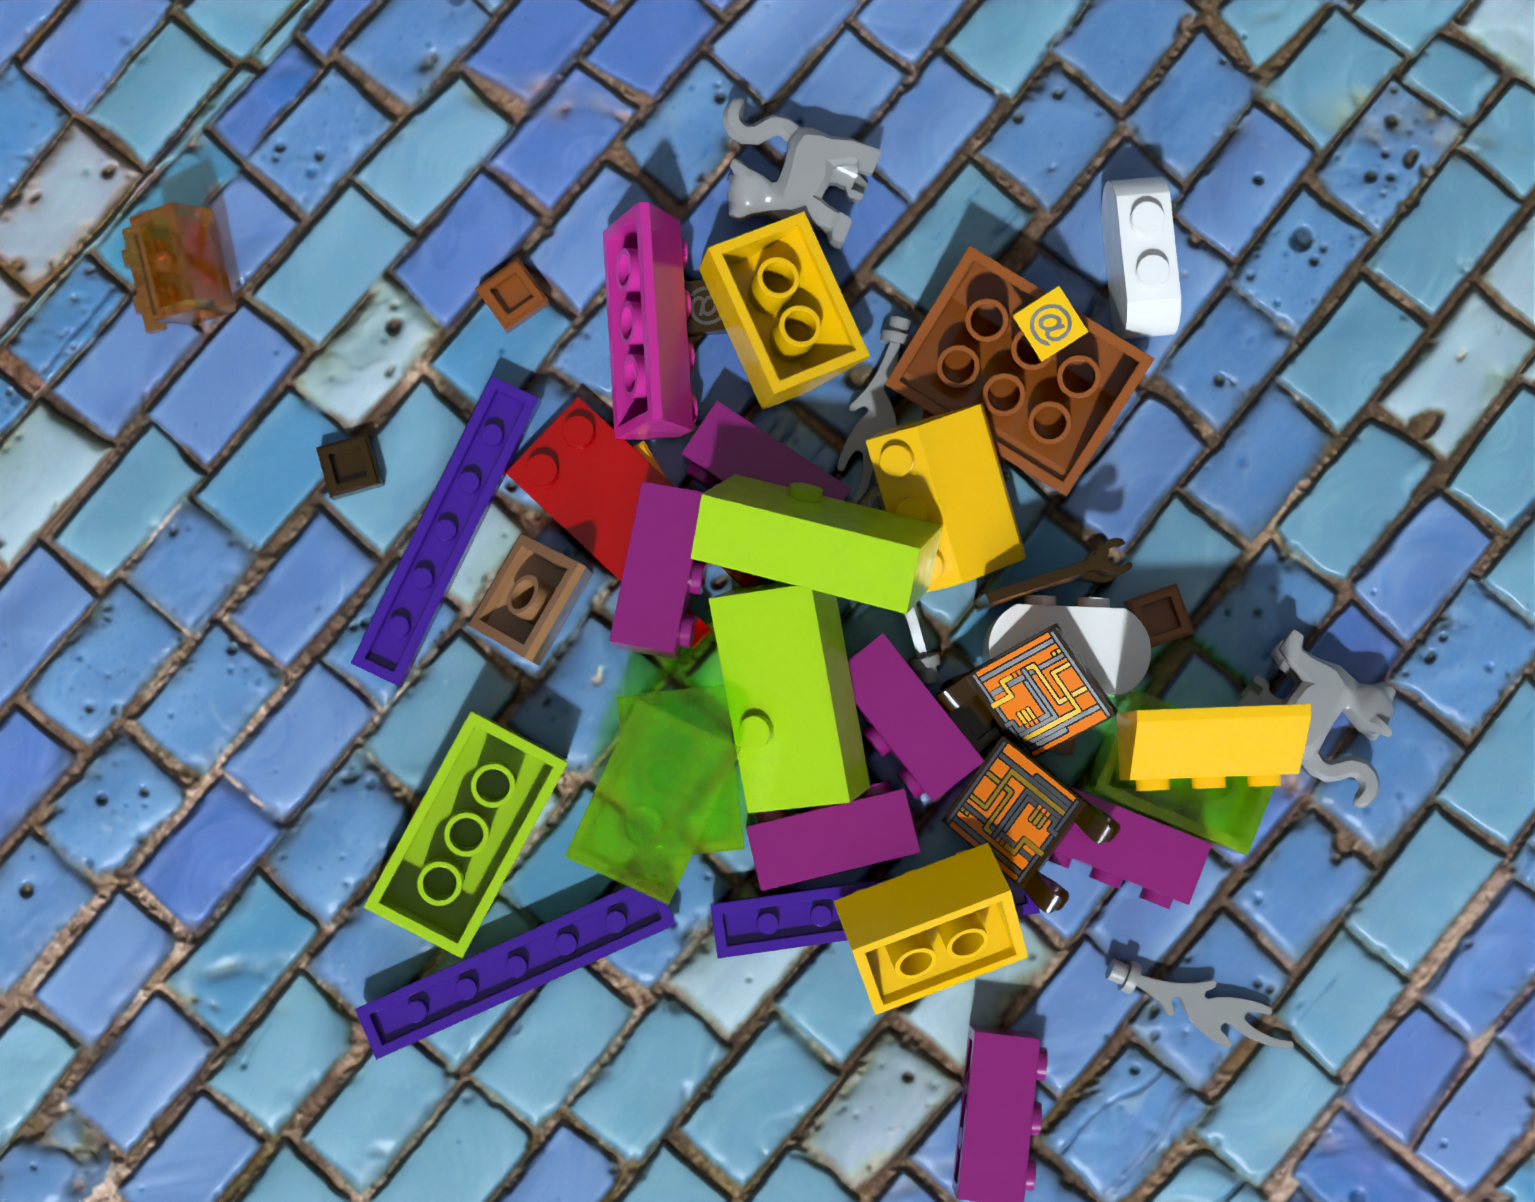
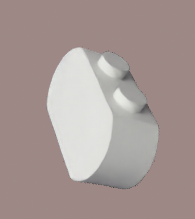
M1162 176L1107 181L1102 195L1101 223L1111 318L1115 334L1122 339L1174 335L1180 322L1181 290L1168 184Z
M1027 595L1024 596V604H1016L1001 613L989 626L984 637L983 660L985 663L1049 626L1058 623L1108 697L1124 695L1136 687L1145 676L1151 659L1150 639L1142 622L1125 608H1110V599L1082 597L1078 598L1077 606H1056L1057 597Z

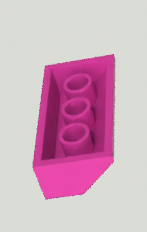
M638 202L603 231L615 439L675 440L693 431V424L696 422L698 414L697 399L691 393L690 372L694 366L695 355L693 345L688 341L687 320L691 312V297L688 290H685L683 271L688 259V247L686 240L681 238L680 220L650 202Z

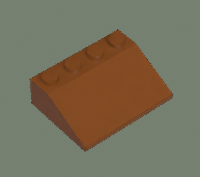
M969 246L885 385L935 416L983 403L997 454L1067 497L1155 358L1076 311L1087 328L1088 333L1041 362L1013 315L1047 294V292L972 246Z

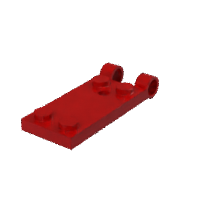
M577 397L505 472L620 582L622 581L642 481L675 487L625 439H615L614 429L580 397ZM707 563V569H708L712 564ZM721 567L742 588L755 586L763 578ZM690 609L689 615L697 617L695 635L691 646L694 650L712 630Z

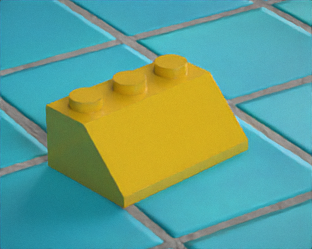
M805 211L708 247L698 269L762 410L810 392L870 357Z
M983 403L881 430L865 440L886 511L943 525L931 584L926 593L966 583L1026 558Z
M1311 704L1136 710L1118 713L1116 715L1119 780H1135L1136 791L1170 790L1169 779L1191 778L1192 789L1226 788L1225 777L1247 776V787L1282 786L1281 774L1300 773L1312 716Z
M989 843L970 850L960 851L954 856L919 869L910 870L901 876L866 889L857 890L848 896L833 901L875 1015L1028 958L1011 889Z

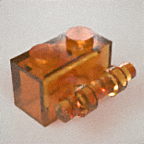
M170 202L129 218L131 227L122 230L126 249L122 250L121 253L125 268L131 269L137 293V295L132 297L136 314L142 315L146 334L166 331V323L197 325L236 311L212 209Z

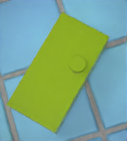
M734 474L702 493L690 559L907 614L930 588L943 525L822 496V488L807 483H791L790 487Z
M779 582L732 589L708 598L747 812L756 813L850 803L868 790L870 782L837 597Z
M472 709L363 908L463 958L568 764L567 759Z

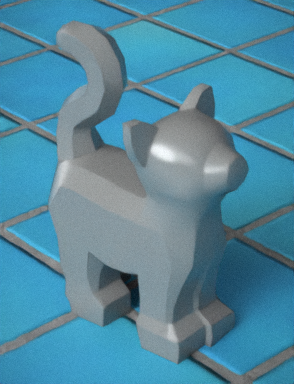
M739 97L732 99L727 103L723 112V126L731 138L740 144L759 145L778 135L787 142V151L777 182L769 181L753 167L739 159L733 158L730 168L734 174L729 175L727 181L730 182L727 193L729 201L728 215L736 222H744L749 218L765 216L777 222L805 211L813 231L826 235L828 246L840 251L852 220L844 213L828 205L823 200V196L828 186H836L845 191L847 201L859 205L868 184L858 173L871 177L882 151L852 138L830 136L812 127H801L791 118L775 114L749 125L743 120L744 99Z
M1291 630L1287 635L1283 636L1269 655L1275 665L1295 683L1284 700L1276 698L1269 692V682L1256 675L1239 695L1241 700L1234 707L1311 704L1312 716L1302 759L1303 767L1311 776L1324 782L1340 781L1349 777L1355 778L1359 783V787L1354 796L1353 804L1359 808L1370 806L1378 797L1381 786L1377 770L1367 760L1350 755L1326 760L1320 752V748L1340 713H1344L1354 727L1370 740L1375 741L1380 735L1391 737L1393 731L1389 728L1388 723L1394 714L1393 701L1396 691L1390 684L1383 681L1374 684L1359 683L1340 665L1325 661L1305 651L1302 648L1304 636L1296 630Z

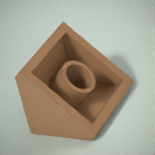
M521 534L468 626L541 666L593 574L580 562Z

